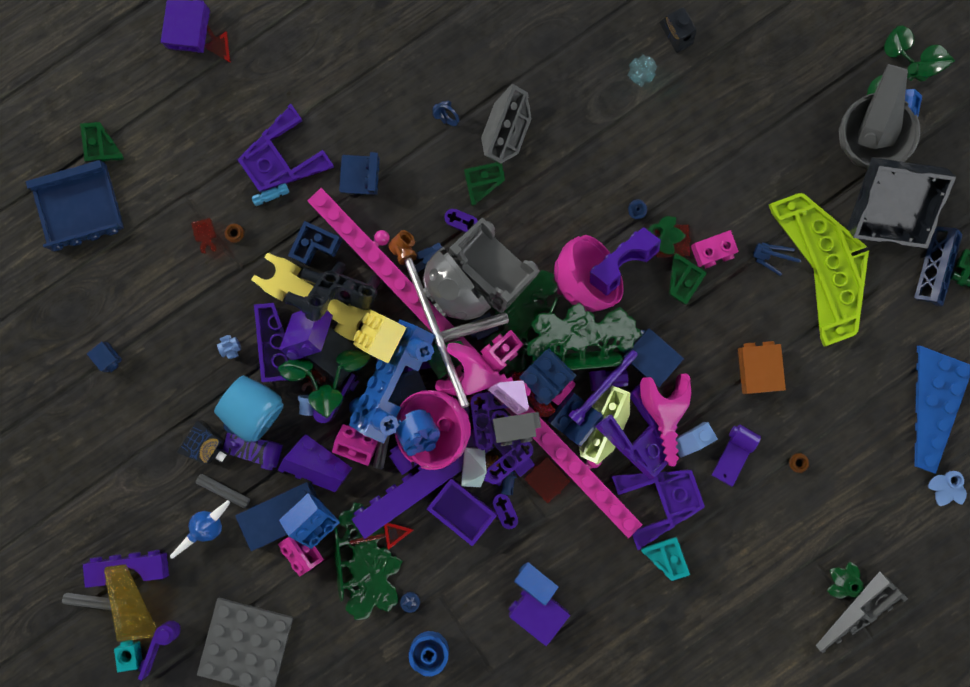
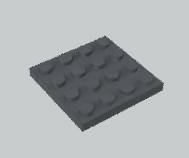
M218 598L197 676L239 687H275L293 617Z

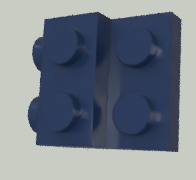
M548 348L519 379L521 381L524 380V383L535 394L534 397L540 404L545 403L548 405L577 375Z
M412 370L402 374L389 401L400 406L412 394L427 391L419 371Z

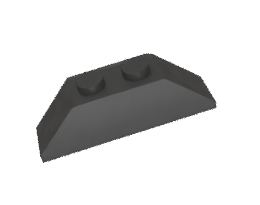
M511 84L494 103L481 137L484 155L498 163H503L519 154L531 122L528 92L514 84Z

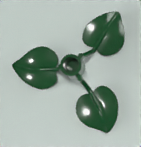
M897 26L893 29L884 45L885 53L889 57L896 58L902 53L911 63L908 66L909 76H907V80L909 81L913 79L920 82L925 81L928 77L942 72L955 62V59L944 47L936 44L929 46L922 52L921 61H914L905 52L914 45V34L905 26ZM883 75L878 76L871 82L867 95L875 93Z
M358 350L341 352L336 358L337 363L340 365L337 368L332 388L330 385L318 387L312 373L309 372L313 369V364L303 358L284 362L279 366L278 371L283 378L289 381H299L308 375L316 390L309 395L308 401L314 410L328 418L343 400L342 394L336 389L341 369L344 368L348 372L359 370L369 362L371 357L369 354Z

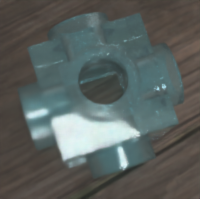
M642 54L639 59L635 58L629 65L630 70L627 76L640 87L646 82L650 83L656 76L654 72L657 66L655 61L648 56L646 57Z

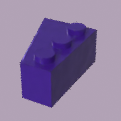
M305 434L285 456L277 471L282 473L286 471L294 474L298 479L304 478L313 481L312 484L336 492L349 475L352 467Z

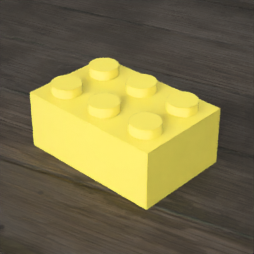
M370 310L362 320L363 326L354 335L353 345L389 363L407 327Z

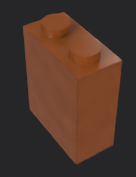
M774 341L762 342L763 346H755V343L743 344L744 347L738 348L742 394L786 390L781 344L775 345Z

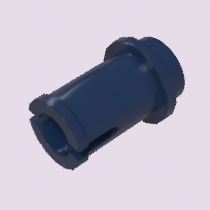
M512 471L503 479L501 494H514V479L517 478L515 471Z

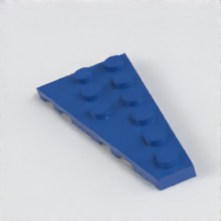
M917 346V423H915L917 442L915 443L914 466L936 474L970 379V364L923 346Z

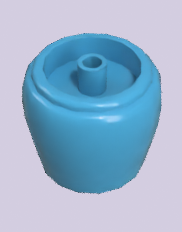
M243 375L224 393L214 413L240 439L245 442H256L275 422L283 409L282 398L275 391Z

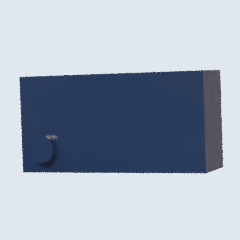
M311 481L235 515L251 551L287 535L279 520L306 494L309 493L318 499Z

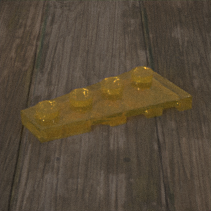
M126 564L105 567L104 573L117 642L153 637L156 626Z

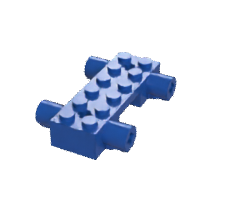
M399 320L398 323L407 328L389 363L378 360L376 370L368 380V387L361 397L354 398L349 405V410L352 413L349 426L381 443L385 442L388 435L396 433V429L400 425L396 417L401 407L392 403L389 399L405 365L419 371L422 362L431 360V356L434 353L431 344L435 335L402 320Z

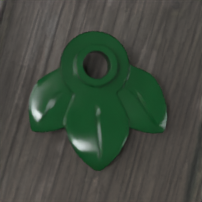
M666 216L658 224H653L648 229L652 234L654 231H659L660 236L658 238L661 240L659 251L662 253L674 254L673 244L685 238V234L680 229L674 227L676 217Z
M849 562L845 569H830V574L835 584H832L827 589V592L836 598H844L848 595L858 597L864 590L863 582L860 580V570L855 564ZM856 584L857 589L853 591L852 586Z

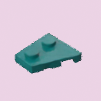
M677 537L641 548L642 553L653 561L671 581L690 575Z

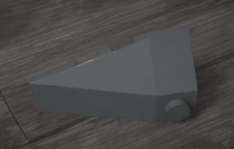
M890 64L887 65L856 133L857 144L874 149L895 145L902 130L908 69Z

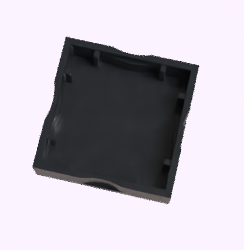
M872 157L847 229L852 237L879 242L892 241L901 245L928 248L938 223L940 211L948 199L956 176L948 168Z

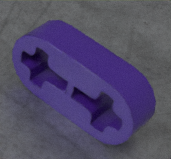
M449 209L444 216L448 226L464 233L468 229L467 225L463 224V221L467 223L474 221V225L478 222L474 216L457 209ZM453 213H455L456 218L460 219L461 221L459 222L454 220L452 223L450 222V218L448 216H452Z
M497 494L493 499V506L504 528L513 529L518 524V517L507 495ZM499 497L507 500L505 502L506 510H503L501 505H496ZM508 512L510 517L515 518L512 521V525H509V523H504V521L506 520V516L504 513Z

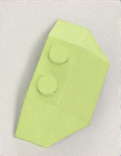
M612 385L592 407L604 415V418L612 414L623 430L630 416V393ZM595 428L583 445L579 446L580 456L599 464L614 451L615 446Z

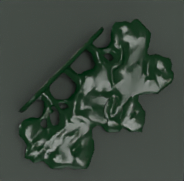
M545 270L539 272L534 280L503 312L507 313L509 322L503 324L504 329L502 331L492 333L484 340L483 344L485 347L488 344L494 345L493 339L500 333L504 336L510 330L513 331L521 342L522 338H524L527 342L523 344L528 347L527 334L533 328L531 323L536 319L538 312L548 311L549 313H555L560 297H556L552 307L548 306L546 302L547 297L554 294L558 289L553 273ZM537 299L542 300V304L538 303ZM491 306V309L495 311V315L501 314ZM524 347V351L517 352L518 355L522 354L521 358L516 356L511 361L507 360V365L501 372L507 375L511 371L519 373L525 371L527 361L524 355L527 354V348ZM534 357L532 358L531 365L536 361Z
M579 302L568 309L564 320L557 317L554 313H540L536 316L531 326L539 336L528 343L527 355L533 356L537 360L549 348L571 370L617 366L622 363L623 357L619 353L610 350L616 347L622 352H629L634 347V341L642 335L640 329L636 328V320L628 316L627 312L621 307L609 312L600 323H596L594 321L595 315L590 311H585V307ZM610 338H614L613 344L608 345V348H606V342ZM596 345L601 351L585 352V349L588 346ZM557 346H560V351L556 350ZM568 350H574V351L580 352V353H570V354H566Z
M354 502L350 510L343 511L339 515L340 524L346 528L343 538H338L337 527L332 530L340 602L344 600L343 589L347 588L351 592V598L348 600L345 610L349 614L354 615L355 621L369 618L375 605L386 612H389L393 606H396L398 603L396 587L392 586L387 581V578L396 574L403 562L398 557H393L387 548L379 549L377 546V542L385 535L384 526L364 539L351 520L355 517L353 513L363 506L362 503ZM353 525V528L348 530V526ZM354 530H357L358 533L354 539L348 540V538H351L349 534ZM355 542L356 545L352 546L350 543ZM347 544L353 550V558L350 561L341 562L339 547ZM341 567H348L353 575V579L347 583H343ZM353 586H358L359 590H354Z

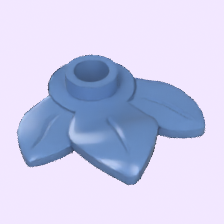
M949 471L945 475H937L928 485L929 489L936 491L935 499L939 506H944L952 500L962 505L967 496V492L963 487L964 478L957 471ZM952 477L955 478V482L953 484L951 483Z

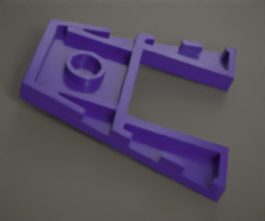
M292 104L288 106L282 115L280 114L275 119V122L268 130L266 129L262 136L238 159L259 192L334 168V165L322 150L291 170L271 142L302 122L301 117Z
M639 384L630 392V399L649 427L632 444L612 414L607 415L595 427L649 479H652L662 471L668 462L665 461L667 455L663 453L665 447L662 446L663 439L660 438L662 433L658 430V424L642 404Z
M692 470L660 472L652 479H649L644 473L612 476L618 495L655 483L667 519L640 527L632 534L637 550H640L649 542L657 539L658 536L674 528L675 525L705 507Z

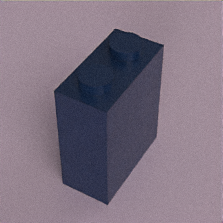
M650 328L645 331L642 329L640 331L642 336L636 340L634 347L629 352H623L624 355L622 357L624 360L631 351H636L637 357L631 362L630 366L644 378L651 377L656 387L659 388L684 358Z

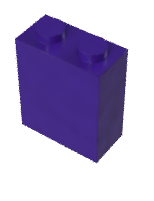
M167 0L161 43L167 49L204 53L210 9L203 0Z
M327 310L320 320L311 321L305 317V313H302V311L293 313L279 350L291 360L321 352L333 315Z
M523 589L521 592L522 597L519 601L515 600L509 607V617L547 646L570 617V613L552 598L547 605H542Z

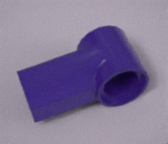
M626 369L613 382V386H628L629 380ZM613 371L589 372L591 391H596Z

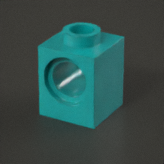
M131 639L120 642V645L114 649L117 673L138 669L142 661L140 641L133 642ZM125 651H129L131 653V659L126 657Z

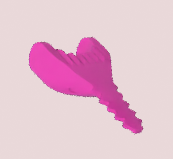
M458 343L448 344L447 352L456 357L464 367V374L459 380L466 396L490 388L499 382L513 381L512 377L506 378L505 374L499 375L498 371H493L473 348ZM438 380L436 382L435 389L437 391L457 396L451 380ZM524 383L526 395L529 396L531 389Z
M686 373L679 374L676 378L675 389L667 398H664L659 393L651 377L642 378L640 382L642 404L658 424V430L662 433L660 438L663 439L662 446L665 447L663 453L667 455L665 461L668 462L669 466H675L679 459L676 455L679 451L676 448L678 434L675 431L678 422L690 405V376Z

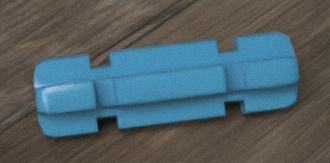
M281 184L278 188L274 187L262 192L261 195L252 196L255 206L263 204L264 201L268 202L280 197L281 194H288V186Z

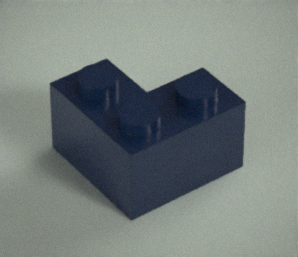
M304 221L288 256L309 267L317 250L335 257L342 239Z

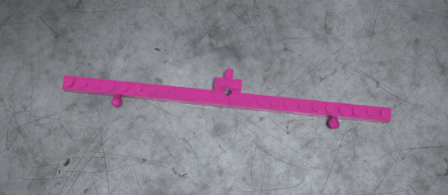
M320 188L307 200L309 204L431 331L414 284L378 248L379 245L383 246L389 242V234L384 230L376 232L374 241H372L333 199ZM429 301L440 332L455 328ZM464 337L445 342L462 341L465 346L476 350ZM462 365L455 369L458 378H460L464 374L462 372ZM494 396V398H495L501 405L504 404V403L501 402L496 396ZM529 406L528 410L521 414L534 413L535 411ZM504 408L511 416L517 415L510 408ZM540 418L541 428H535L537 437L532 438L623 534L629 538L642 524L590 470L591 468H598L602 461L596 464L586 460L587 462L584 464Z

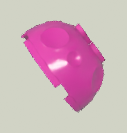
M588 235L578 236L570 240L562 248L555 262L554 276L558 286L556 292L559 295H563L572 305L580 302L585 307V311H601L619 303L623 296V280L621 276L620 285L608 296L604 295L590 283L591 269L593 266L599 265L610 252L601 242Z
M430 390L412 394L402 402L397 417L398 421L401 420L402 422L406 419L405 415L409 412L426 410L427 413L431 414L440 431V438L435 443V449L429 452L425 450L413 456L407 455L395 433V438L401 452L410 462L422 466V469L437 470L449 466L463 454L471 436V427L467 412L461 407L460 402L456 398L444 392Z

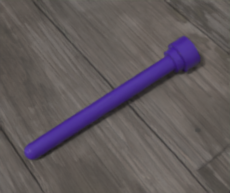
M631 351L580 409L572 410L568 416L580 426L585 421L586 412L637 357V352Z

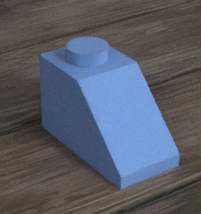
M702 422L676 438L678 442L676 448L679 450L677 453L680 458L718 440L709 423Z

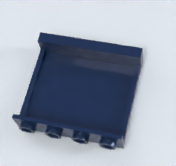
M100 160L25 181L27 189L33 191L46 239V244H43L44 248L51 251H59L63 249V246L82 244L81 241L87 239L89 241L100 239L101 235L105 234L115 235L119 233V230L124 229L107 164Z

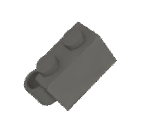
M539 412L492 419L496 443H501V446L512 445V440L520 439L521 443L531 442L532 437H537L535 428H541Z

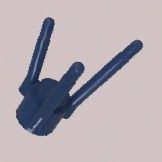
M762 242V244L757 243L753 253V257L757 258V263L764 265L779 276L782 273L764 261L765 259L769 260L772 255L798 263L801 262V259L772 251V249L794 252L795 248L769 245Z

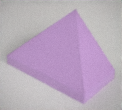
M524 380L499 382L489 388V391L515 414L519 415L528 410L529 406Z

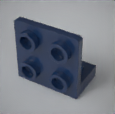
M370 152V157L342 155L340 193L378 194L380 165L378 153Z
M571 391L547 421L581 447L594 431L595 426L602 421L604 415L591 407L585 414V421L579 426L568 415L572 410L580 409L585 401Z

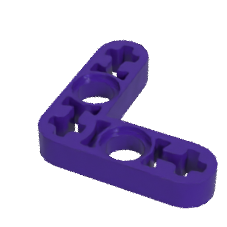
M491 392L475 394L471 399L475 443L481 450H488L493 445L489 410L508 408L505 404L501 406L495 405L493 401L494 395ZM480 396L482 400H485V404H482V410L487 409V414L479 413L475 415L474 411H479L478 405H474L477 397ZM480 416H484L488 420L487 425L483 428L478 427L476 424V420ZM489 429V433H485L486 439H490V443H487V447H483L478 442V440L482 439L481 433L477 434V430L484 431Z
M498 410L493 412L490 419L493 425L492 419H496V414L499 416L503 414L504 417L509 416L504 411ZM520 439L512 440L513 444L509 445L511 449L486 469V480L492 484H497L533 454L532 444L530 442L521 443ZM521 445H528L529 453L527 455L521 454L519 457L522 460L518 462L517 457L512 452L515 450L517 454L521 450ZM510 456L514 459L515 463L513 467L506 468L503 461L506 457ZM500 463L501 467L507 472L503 474L502 471H500L497 474V480H495L494 478L490 480L489 471L498 470L499 467H497L496 465Z

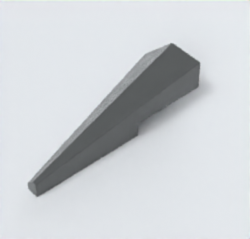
M879 571L817 643V648L822 653L826 652V649L834 642L837 644L842 642L841 637L850 632L853 635L875 621L885 610L891 611L894 603L899 600L905 602L908 598Z

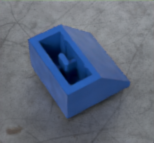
M309 493L279 520L289 537L310 549L316 546L340 523L320 500Z

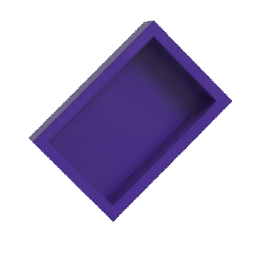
M453 477L450 478L427 507L430 513L471 546L476 543L497 516L495 511L464 486H461Z

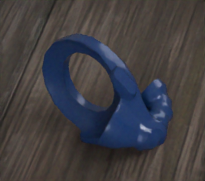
M443 101L433 106L432 115L435 119H441L443 124L447 123L451 126H456L459 123V116L451 107V101ZM446 109L454 114L455 120L447 115Z

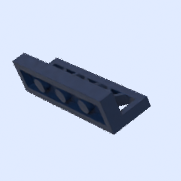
M936 226L927 249L914 299L932 302L936 306L944 305L963 235L957 228ZM938 232L948 233L944 241L941 243L937 241ZM940 248L942 256L934 261L932 254ZM935 267L937 274L929 280L927 272ZM930 285L932 288L931 296H922L923 288Z

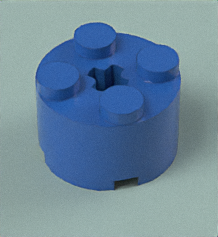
M426 410L409 412L405 415L406 419L402 422L401 420L398 421L400 425L396 429V435L408 456H413L425 450L429 452L436 448L435 443L440 438V431L431 414L427 413Z
M426 631L416 636L409 651L411 667L423 676L439 674L448 661L449 646L446 639L440 633ZM427 650L433 652L431 657H429V655L426 654Z

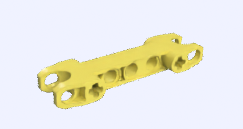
M269 253L264 258L274 264L276 268L275 275L268 280L261 279L255 275L251 279L266 293L280 301H283L288 291L305 297L308 296L314 287L297 277L302 268L285 258ZM334 299L330 301L327 310L333 315L332 319L338 322L334 331L354 341L353 338L359 330L360 323L365 314L369 313L371 309L361 310L350 304L347 306Z

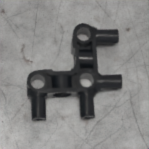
M336 262L331 271L317 273L304 268L300 279L315 284L308 296L305 297L288 291L284 303L299 308L302 313H305V317L311 321L320 320L326 313L330 301L334 299L347 302L361 310H369L373 307L377 296V289L381 284V278L377 275H372L366 284L342 275L346 270V265L342 262Z

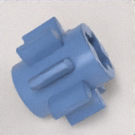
M226 335L220 338L221 343L217 344V347L222 357L227 356L228 359L239 356L237 351L241 350V345L236 337L231 338V335Z

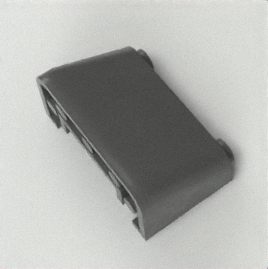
M481 218L449 248L448 253L475 286L473 289L479 295H482L494 309L503 313L534 280L540 270L533 261L525 260L521 262L495 238L494 225Z

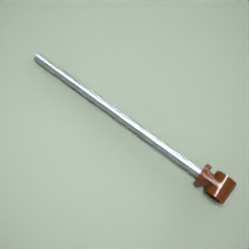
M401 230L389 242V249L394 255L398 256L399 264H406L431 331L435 335V341L462 408L468 407L469 403L451 357L446 350L447 347L427 296L422 291L423 286L413 263L417 258L415 251L411 248L415 244L414 237L408 231Z

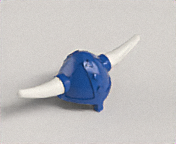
M227 500L213 512L200 511L193 515L188 526L190 533L170 555V558H174L197 540L205 542L215 539L222 529L219 517L228 507L230 501Z

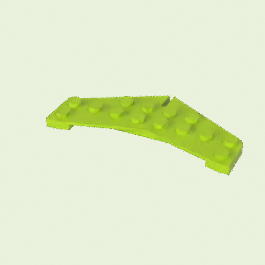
M798 193L769 204L772 215L814 269L819 331L823 346H828L856 335L859 330L869 251L852 256L851 253L867 246L859 239L853 238L846 228L803 193Z

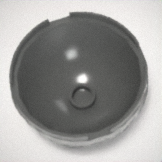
M874 93L862 97L851 105L842 118L839 127V140L841 149H843L853 164L868 169L872 157L902 162L910 158L920 140V123L917 114L914 115L909 108L908 102L905 101L902 130L895 145L879 149L857 144L856 133Z
M444 247L439 249L430 258L424 272L423 283L425 288L422 291L433 303L436 302L434 306L444 318L448 316L455 319L471 320L484 315L491 308L484 297L473 289L475 287Z

